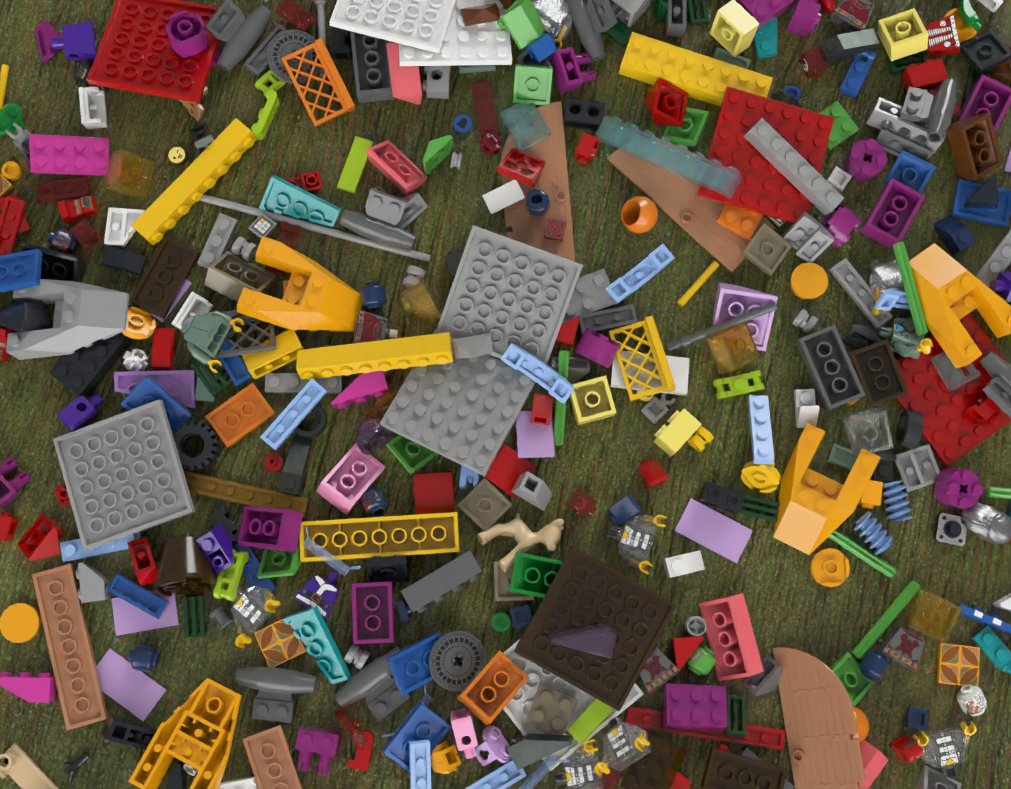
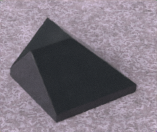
M11 299L0 313V325L19 332L53 327V322L41 301L24 303Z

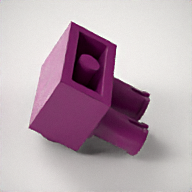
M799 0L786 30L805 38L809 32H813L822 13H819L821 5L817 4L819 0Z
M573 47L556 50L550 57L549 61L553 67V74L560 94L576 91L584 82L595 81L596 74L594 69L580 71L579 65L590 63L588 52L575 54Z
M11 456L0 464V507L2 509L19 497V488L32 480L23 470L11 481H6L5 475L16 466H19Z
M305 726L300 727L295 749L300 751L296 769L301 771L303 768V771H309L311 755L315 752L320 755L316 773L321 774L323 771V775H329L331 757L338 753L341 733Z

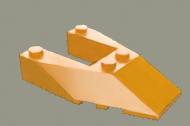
M262 236L255 261L291 273L282 300L243 287L237 303V312L292 331L329 330L331 332H353L358 310H361L362 307L361 294L314 260L279 241Z
M932 244L909 260L926 325L956 369L969 365L982 355L959 321L975 308H977L996 338L1011 334V306L938 245Z
M807 423L781 478L778 500L780 507L777 508L779 512L776 515L777 522H775L773 538L807 555H810L854 512L880 460L879 456L862 449L844 485L809 469L825 436L824 430Z
M207 678L181 707L178 706L173 711L174 714L166 722L160 724L128 782L140 789H157L175 757L199 770L189 789H219L229 758L242 695Z

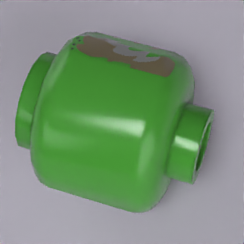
M706 646L703 649L697 647L687 660V668L699 677L701 675H708L716 664V659L713 657L714 652Z

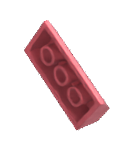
M741 593L698 603L702 618L707 625L706 635L710 650L714 652L713 657L716 659L714 666L718 681L749 677L763 672L744 594Z

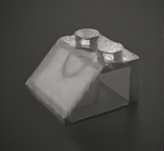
M877 406L842 415L845 434L855 457L859 456L862 449L873 453L893 448L887 413L883 408Z

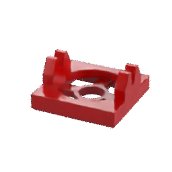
M512 148L498 166L497 173L535 187L546 161ZM518 163H523L526 167H520ZM510 164L514 165L516 169H510ZM521 171H529L533 174L526 176Z

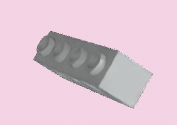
M424 66V74H427V80H423V91H426L427 98L449 99L450 66ZM435 75L441 76V78L437 80L433 79L432 77Z
M878 98L866 124L879 130L883 127L933 150V153L937 151L946 133L939 143L928 141L927 120L915 122L900 118L902 106L884 98Z

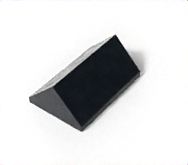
M25 242L22 244L23 252L39 249L42 252L40 279L82 283L87 263L80 257Z

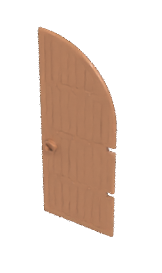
M561 101L542 105L526 114L513 127L505 141L501 162L512 148L546 161L535 187L519 181L518 183L525 197L530 191L539 189L546 192L550 201L547 213L539 217L529 214L526 209L525 198L505 207V228H512L513 232H507L506 237L575 261ZM518 163V166L526 167L525 164ZM510 164L509 168L515 170V166ZM521 171L526 176L533 174L529 171ZM501 174L502 185L514 180ZM548 218L566 221L563 241L544 238Z
M642 140L627 144L607 157V160L728 271L732 273L746 259L741 254V251L749 240L716 223L725 204L697 196L705 163L694 153L671 142ZM762 216L754 233L762 223L767 224L773 230L775 226Z
M773 648L774 660L782 666L778 685L795 789H867V787L860 788L859 782H865L866 779L859 739H851V734L858 732L853 706L843 683L826 664L816 657L797 649Z

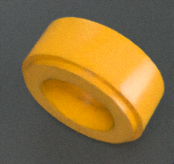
M8 161L3 164L1 172L6 179L15 181L21 177L22 168L15 161Z

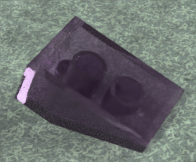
M598 623L597 626L590 625L550 634L547 636V640L552 644L611 658L617 634L612 631V627Z

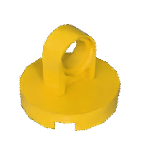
M750 461L744 465L741 479L750 489H753V487L760 489L759 492L762 493L776 490L781 477L775 468V462L773 464H755L753 461Z

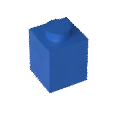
M542 33L538 39L525 46L531 59L539 63L557 50L554 38L546 33Z

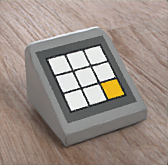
M261 213L250 225L249 230L260 238L262 236L269 238L277 223L266 214Z

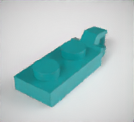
M985 625L971 639L980 647L996 668L1002 672L1007 671L1011 675V651L991 628Z

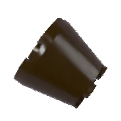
M184 533L182 537L164 538V545L154 582L155 593L171 597L172 593L190 597L209 593L212 591V587L216 586L213 567L196 542L198 538L194 537L193 533Z

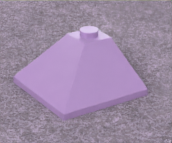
M719 283L711 327L774 302L776 304L778 296L738 285ZM775 311L710 335L709 342L766 351Z

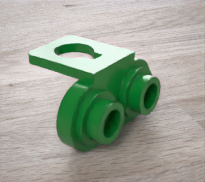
M7 103L0 109V135L6 134V130L14 133L16 127L13 123L18 124L21 128L26 124L20 120L23 112L19 105Z

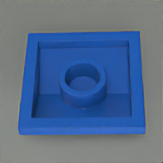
M901 150L883 184L886 185L893 178L921 194L936 166Z

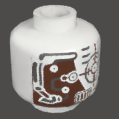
M972 685L961 687V691L957 694V701L962 711L971 716H978L984 713L987 707V700L982 690Z

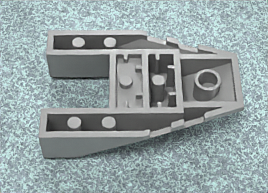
M40 279L39 286L14 290L13 298L17 301L24 303L41 301L43 305L55 303L53 328L8 333L6 352L19 360L69 355L75 353V350L81 347L87 348L93 345V342L97 340H105L126 330L129 294L81 282Z

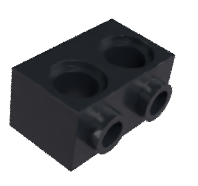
M577 97L567 98L563 126L600 131L604 103H600L597 100L584 101ZM576 109L579 113L572 114L570 110ZM595 112L597 116L591 117L588 113Z
M707 481L703 485L698 501L726 512L737 514L740 511L745 494Z

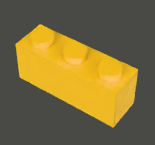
M285 330L275 336L276 350L242 355L247 369L254 380L297 359V350H303L304 348L295 331ZM266 339L261 344H272L271 339Z

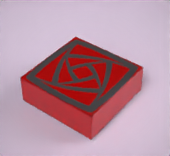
M548 218L544 238L563 241L566 221Z

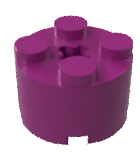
M180 11L170 16L169 22L166 25V32L170 45L176 53L180 54L183 58H187L207 48V33L204 22L198 14Z
M874 139L859 141L846 154L844 170L852 176L851 179L854 181L869 182L884 169L888 161L886 152Z
M841 203L834 209L836 212L828 214L821 223L835 238L831 245L837 248L849 240L851 230L853 228L856 229L862 221L859 216Z
M586 327L575 352L609 368L621 344L612 339L608 342L610 338Z
M946 468L938 473L934 481L936 482V489H934L935 497L940 503L947 506L967 509L973 506L983 494V487L978 476L970 470Z

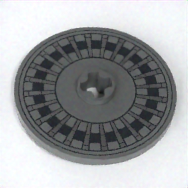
M286 30L277 34L271 40L267 49V62L272 73L280 80L293 84L281 58L315 43V39L308 33L300 30ZM314 49L306 52L304 59L314 62L316 58ZM293 58L288 60L287 63L289 67L297 70L300 60L296 61ZM303 62L300 71L310 74L313 65ZM315 66L313 76L318 75L321 70L320 67ZM299 74L297 83H307L309 77Z
M459 630L448 632L438 638L433 644L428 658V666L432 678L439 686L450 691L464 690L486 664L485 650L481 642L474 635ZM455 657L461 658L459 660V665L453 664L455 662Z

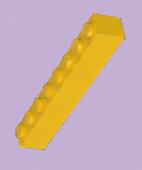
M235 118L131 226L153 246L160 242L164 234L169 229H172L183 215L189 212L195 202H198L203 194L212 188L222 175L227 173L229 167L234 162H237L248 148L253 146L257 140L253 132Z
M450 332L303 349L297 350L296 370L301 380H311L322 377L330 378L339 375L348 376L357 373L446 364L453 362V344Z

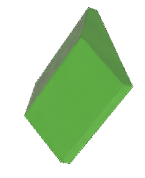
M521 0L501 16L519 49L538 39L546 30L530 0Z
M686 107L683 125L681 127L667 126L662 138L682 147L697 146L710 112Z
M451 135L429 141L423 158L426 175L454 151L453 137Z
M398 435L386 444L410 474L421 469L438 455V453L401 435Z
M300 539L298 540L296 553L264 549L257 577L261 579L294 575L302 565L300 560Z
M849 652L845 653L830 667L843 683L853 707L856 706L875 683L861 674L862 670L859 667V663Z

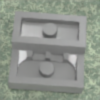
M806 212L782 235V238L796 249L797 256L811 263L835 239L821 223Z
M929 444L896 455L897 460L895 464L901 479L904 480L902 481L903 484L906 485V492L936 483L934 481L940 470Z

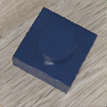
M404 600L397 602L396 606L401 622L409 620V615L412 614L408 603L405 604Z
M529 604L509 609L514 629L527 626L532 619Z
M907 707L905 727L927 730L929 710Z

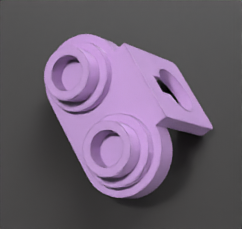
M493 725L484 728L482 731L484 742L475 747L476 757L482 766H486L496 759L502 763L510 761L512 758L507 750L509 743L501 734L500 729ZM480 750H487L489 752L488 759L481 756Z

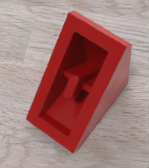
M578 316L561 325L554 344L572 348L579 323Z
M702 636L671 638L673 662L679 670L704 638Z

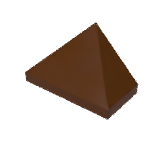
M496 3L460 9L465 26L498 21L501 18Z

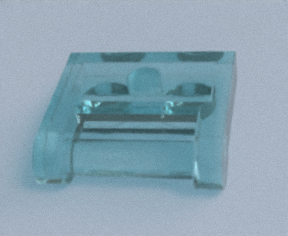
M945 352L931 358L932 363L950 392L982 375L979 370H976L973 363L965 366L970 375L965 376L961 368L956 369Z

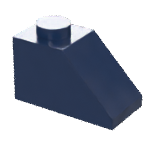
M950 215L933 224L952 256L976 242L968 227Z
M629 493L607 510L610 513L607 516L614 525L617 523L620 526L638 513L641 507Z

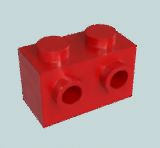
M929 59L923 64L917 65V63L908 65L901 74L906 92H908L909 86L923 90L940 87L943 80L949 79L942 59Z

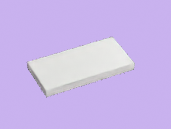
M622 351L620 356L629 360L632 352ZM615 355L612 361L610 387L626 389ZM635 355L631 362L641 366L645 358ZM666 356L674 379L675 391L660 393L686 396L688 392L689 358ZM647 360L643 368L653 372L656 366L655 363ZM629 365L626 374L634 378L638 369ZM641 371L637 380L646 384L650 375ZM653 377L649 386L658 388L662 384L660 380ZM634 383L631 389L642 391L644 387Z

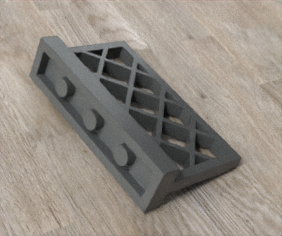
M237 309L221 312L231 316L233 320L241 318L244 325H249L250 328L246 333L242 331L235 332L232 325H230L231 331L226 335L215 357L210 359L276 350L274 324L269 323V326L263 330L258 325L265 321L238 313ZM239 323L235 324L237 327L244 326ZM254 330L261 333L256 340L249 336ZM235 333L242 336L237 343L230 340ZM266 336L271 339L272 344L263 345L259 342ZM246 339L252 342L248 348L240 346ZM226 342L233 346L229 351L221 349Z

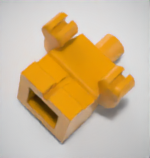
M443 741L432 750L430 758L431 767L434 772L449 774L457 771L456 766L462 763L459 755H457L458 752L455 744L449 746L447 741Z

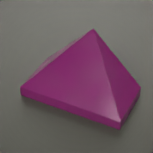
M43 20L35 28L42 63H46L59 50L52 48L51 38L63 36L47 21Z

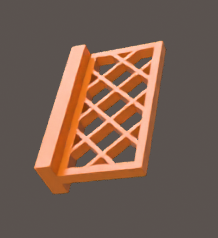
M322 38L281 58L315 127L346 112L349 113L355 110V105ZM312 49L316 53L314 62L304 59L306 52ZM293 58L300 60L298 69L289 67L287 61ZM303 62L313 65L310 74L300 71ZM315 66L324 69L323 79L313 76ZM299 74L309 77L306 87L297 83ZM311 78L321 82L319 91L308 88ZM324 83L332 86L331 96L321 93ZM307 91L317 94L314 104L306 101ZM320 95L330 99L327 108L317 105ZM332 100L340 102L343 109L337 112L330 110ZM315 108L326 111L324 118L316 121L313 115Z

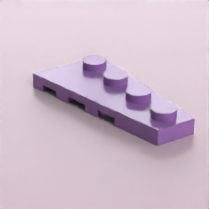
M194 370L114 372L115 392L130 394L149 375L185 407L195 409Z

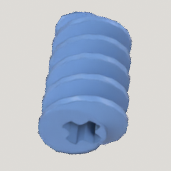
M902 481L885 483L882 486V489H887V491L882 493V496L888 497L883 502L890 505L885 511L892 513L887 516V519L893 520V522L913 519V516L906 515V513L911 511V508H905L909 501L903 500L904 497L908 496V493L901 492V490L906 488V485H900Z
M867 511L854 520L852 524L856 523L854 531L862 530L859 537L866 535L864 543L871 541L872 544L869 548L876 547L877 550L874 554L878 555L892 545L893 542L891 540L893 537L891 535L886 536L887 530H880L882 524H875L877 518H870L872 513Z

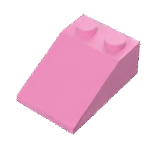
M355 443L323 479L316 492L347 516L386 466Z

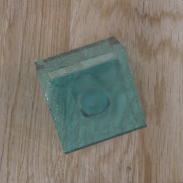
M534 103L515 104L500 113L503 126L516 148L520 151L552 135Z

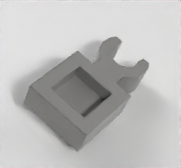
M13 123L16 131L11 133L6 130L7 135L15 139L13 143L22 152L29 150V134L31 133L27 129L23 131L18 124Z
M662 393L660 400L655 396L641 411L655 424L669 411L667 407L675 402V398L668 401L665 399L667 393Z

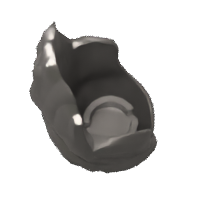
M977 502L973 506L963 509L962 520L965 522V526L970 531L976 533L980 539L992 544H1004L1011 540V518L1004 512L998 511L993 506Z

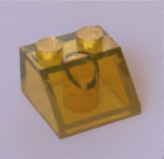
M126 150L114 151L111 154L103 187L119 194L147 199L156 163Z
M423 282L402 292L403 298L401 301L407 313L411 312L414 318L439 324L441 315Z
M746 322L706 338L719 374L735 371L760 357Z
M919 589L910 608L908 626L946 644L962 608L927 590Z

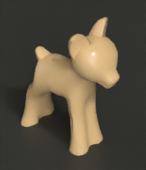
M517 513L515 519L510 522L496 524L490 529L477 534L478 541L483 546L496 536L501 535L515 538L518 545L504 558L499 560L500 568L506 573L515 562L517 552L525 553L539 542L543 543L549 552L555 551L556 545L561 538V530L564 529L562 526L564 520L561 518L555 519L538 532H532L520 519V514Z

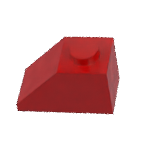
M650 458L640 462L641 466L637 468L646 490L669 479L657 459L653 461Z
M147 536L127 542L140 585L144 586L155 582L158 569Z

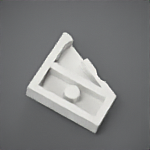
M108 207L104 244L106 246L125 247L136 231L131 225L145 210Z

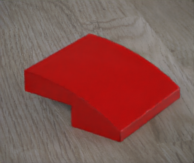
M505 444L494 459L486 476L483 477L515 499L517 495L511 491L519 475L526 471L532 474L536 466L526 458H518V453Z
M452 471L413 473L416 515L455 512Z

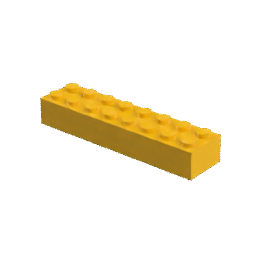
M632 32L619 70L621 75L654 85L656 80L661 78L688 92V97L721 107L727 86L767 98L773 80L772 77Z
M458 513L301 522L300 560L301 562L322 561L325 555L323 556L324 552L322 553V551L320 552V550L312 548L316 543L326 550L325 555L329 556L331 554V556L333 555V557L335 556L339 560L366 559L373 556L391 557L393 555L414 556L460 553Z

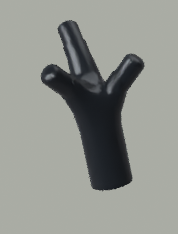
M87 752L83 753L75 761L64 763V766H69L64 771V774L70 772L68 782H72L78 768L90 759Z

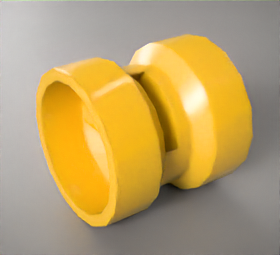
M700 426L687 442L695 450L702 452L705 449V445L710 443L714 437L707 429Z

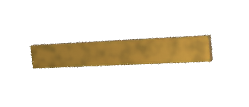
M183 471L189 492L255 507L288 509L303 513L302 518H305L309 503L307 498Z

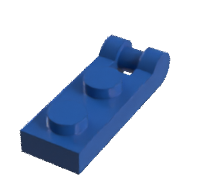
M868 50L854 56L838 91L856 98L877 52ZM860 57L867 58L866 62L861 60Z

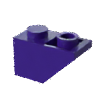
M221 524L196 540L217 574L234 564L232 541Z

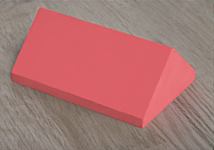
M392 42L386 44L393 97L417 105L421 104L422 89L419 66H400L399 43Z
M389 140L366 150L368 160L405 196L412 194L428 178Z
M864 740L859 744L866 781L859 782L860 788L867 787L868 789L886 765L888 759L877 748Z

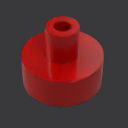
M270 453L264 458V466L270 472H279L284 466V459L278 453Z

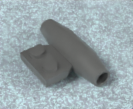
M224 0L206 23L205 29L216 39L227 42L217 60V64L222 69L229 72L254 46L263 34L272 16L268 8L260 5L245 18L238 6L231 0Z
M567 0L570 15L579 39L585 50L589 53L591 60L598 61L604 58L606 54L601 32H607L618 23L609 0Z
M953 79L943 80L935 96L928 93V90L910 86L908 88L900 118L915 122L927 120V139L932 143L941 142L951 124L957 102V82Z
M373 188L370 189L365 205L367 214L345 210L340 221L341 225L360 236L388 246L412 250L416 235L396 225L403 217L407 201Z
M989 351L980 359V363L992 378L983 388V391L1011 418V364L993 351Z
M399 646L375 658L353 675L334 695L338 704L345 708L365 697L367 707L376 719L381 721L411 697L410 693L404 696L400 695L396 682L391 677L392 672L386 659L402 649Z
M265 666L241 667L236 671L235 683L259 690L254 698L252 719L292 723L295 706L292 694L315 693L317 676L292 669Z

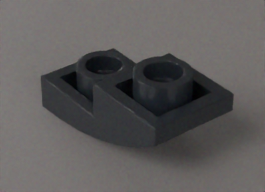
M107 247L101 265L117 271L122 269L140 275L146 256Z

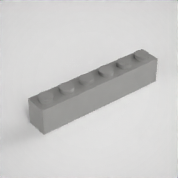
M763 118L745 134L744 138L824 216L832 212L844 199Z

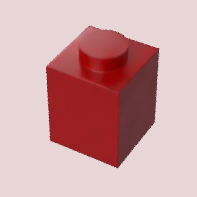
M544 393L534 394L530 423L550 424L553 404L552 396Z

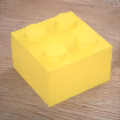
M731 0L717 11L710 34L731 55L736 57L750 47L759 23L742 5L738 4L735 0Z
M915 8L878 20L879 37L891 61L927 50L928 33Z
M606 376L572 384L575 389L569 397L577 425L608 418L617 413Z
M683 409L681 412L677 410L667 420L669 425L666 426L664 424L654 434L657 438L653 442L670 457L682 447L701 425L686 409Z

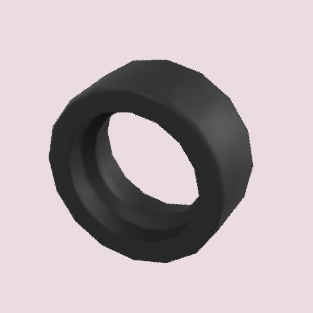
M318 403L313 408L320 416L318 426L309 431L302 429L298 425L294 429L298 435L304 438H314L325 430L328 417L326 411Z
M910 410L902 412L896 431L898 445L915 448L919 444L924 422L921 412Z

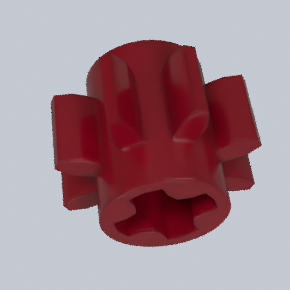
M488 133L480 140L482 144L480 150L485 156L488 153L494 156L502 149L500 145L502 144V139L497 133L494 136Z

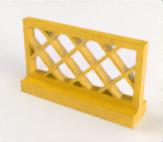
M653 316L645 317L644 321L609 331L610 338L616 341L614 337L616 334L622 333L627 335L623 344L620 343L621 348L618 349L616 357L630 401L664 391H675L674 379ZM643 327L645 333L642 338L633 335L635 329ZM630 337L639 341L635 349L626 346ZM642 343L650 347L647 355L638 351ZM623 349L632 352L629 360L620 356ZM635 355L645 358L641 366L631 362ZM647 360L655 363L656 367L653 372L643 368ZM629 365L638 369L634 378L626 374ZM641 371L650 375L646 384L637 380ZM653 377L661 381V387L653 388L649 386ZM634 383L644 387L640 393L632 394L631 388Z

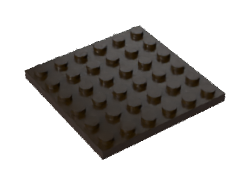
M572 545L514 652L620 712L677 604Z

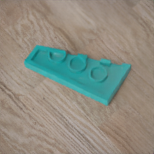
M777 18L757 30L754 35L753 43L757 59L774 57L777 54Z
M275 175L271 177L259 206L261 210L267 209L278 214L284 213L292 215L294 218H304L310 222L334 227L342 210Z
M317 606L283 618L286 625L290 624L294 629L293 634L296 638H300L307 646L305 649L309 655H313L317 659V665L332 684L348 680L351 677Z

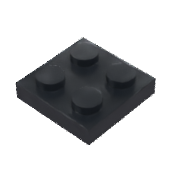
M992 29L960 45L961 54L979 74L1011 59L1010 49Z
M393 555L391 557L373 556L366 558V568L370 583L409 581L406 556Z

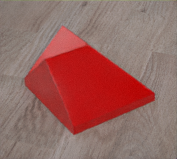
M658 78L643 101L651 111L654 125L681 127L683 125L688 92Z
M41 513L17 545L30 561L60 554L58 541L66 530L47 515Z

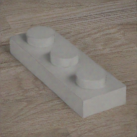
M222 213L219 214L197 262L199 266L208 269L212 263L225 253L238 224L237 219Z

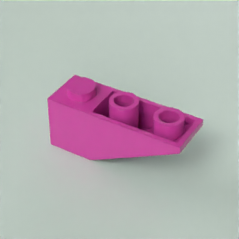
M374 371L359 375L331 402L333 407L343 409L352 402L359 404L368 401L367 398L375 396V398L385 396L386 392H389L384 371Z
M0 672V686L27 702L49 703L56 701L57 685L55 677H50L51 673H38V676H31V672H18V676H11V672Z

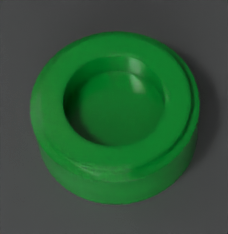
M498 612L492 617L491 624L496 631L504 632L509 629L511 619L506 613Z

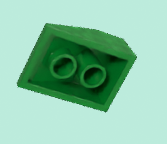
M517 552L509 591L543 598L563 561Z

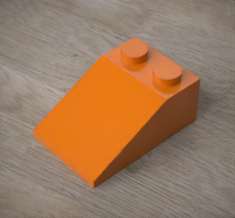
M499 650L460 693L457 699L485 725L491 724L524 685L529 676Z

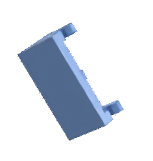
M462 465L460 489L466 490L467 480L469 483H472V480H474L473 486L475 488L479 483V473Z

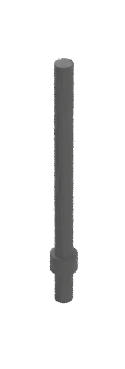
M774 302L695 334L684 335L680 337L681 339L667 344L668 350L672 351L682 346L684 348L690 346L692 342L775 311L777 306Z

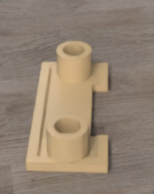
M14 743L4 754L0 755V777L2 779L9 774L22 789H59L17 743ZM6 758H7L8 761H9L8 764L5 763V759H6Z

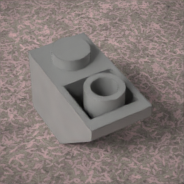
M528 471L519 475L511 491L542 511H545L553 495L543 480Z
M78 563L76 576L80 582L78 597L81 599V603L111 600V593L107 591L110 586L109 579L89 563Z

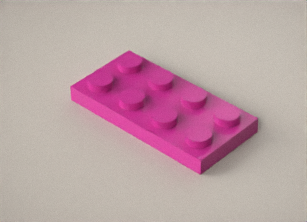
M29 134L30 173L110 176L108 138Z

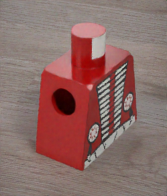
M953 14L925 26L928 33L927 51L930 57L960 53V44Z

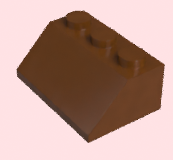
M990 112L959 120L949 126L946 132L959 179L976 181L1003 165Z

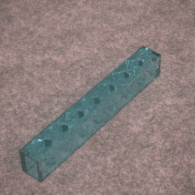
M605 115L595 135L601 139V142L728 198H732L742 179L737 168L733 166H728L727 168L714 158L711 160L704 158L705 155L695 151L692 153L681 144L677 146L671 144V141L665 137L657 138L649 130L643 132L632 123H628V125L622 123V120L616 116L611 118Z

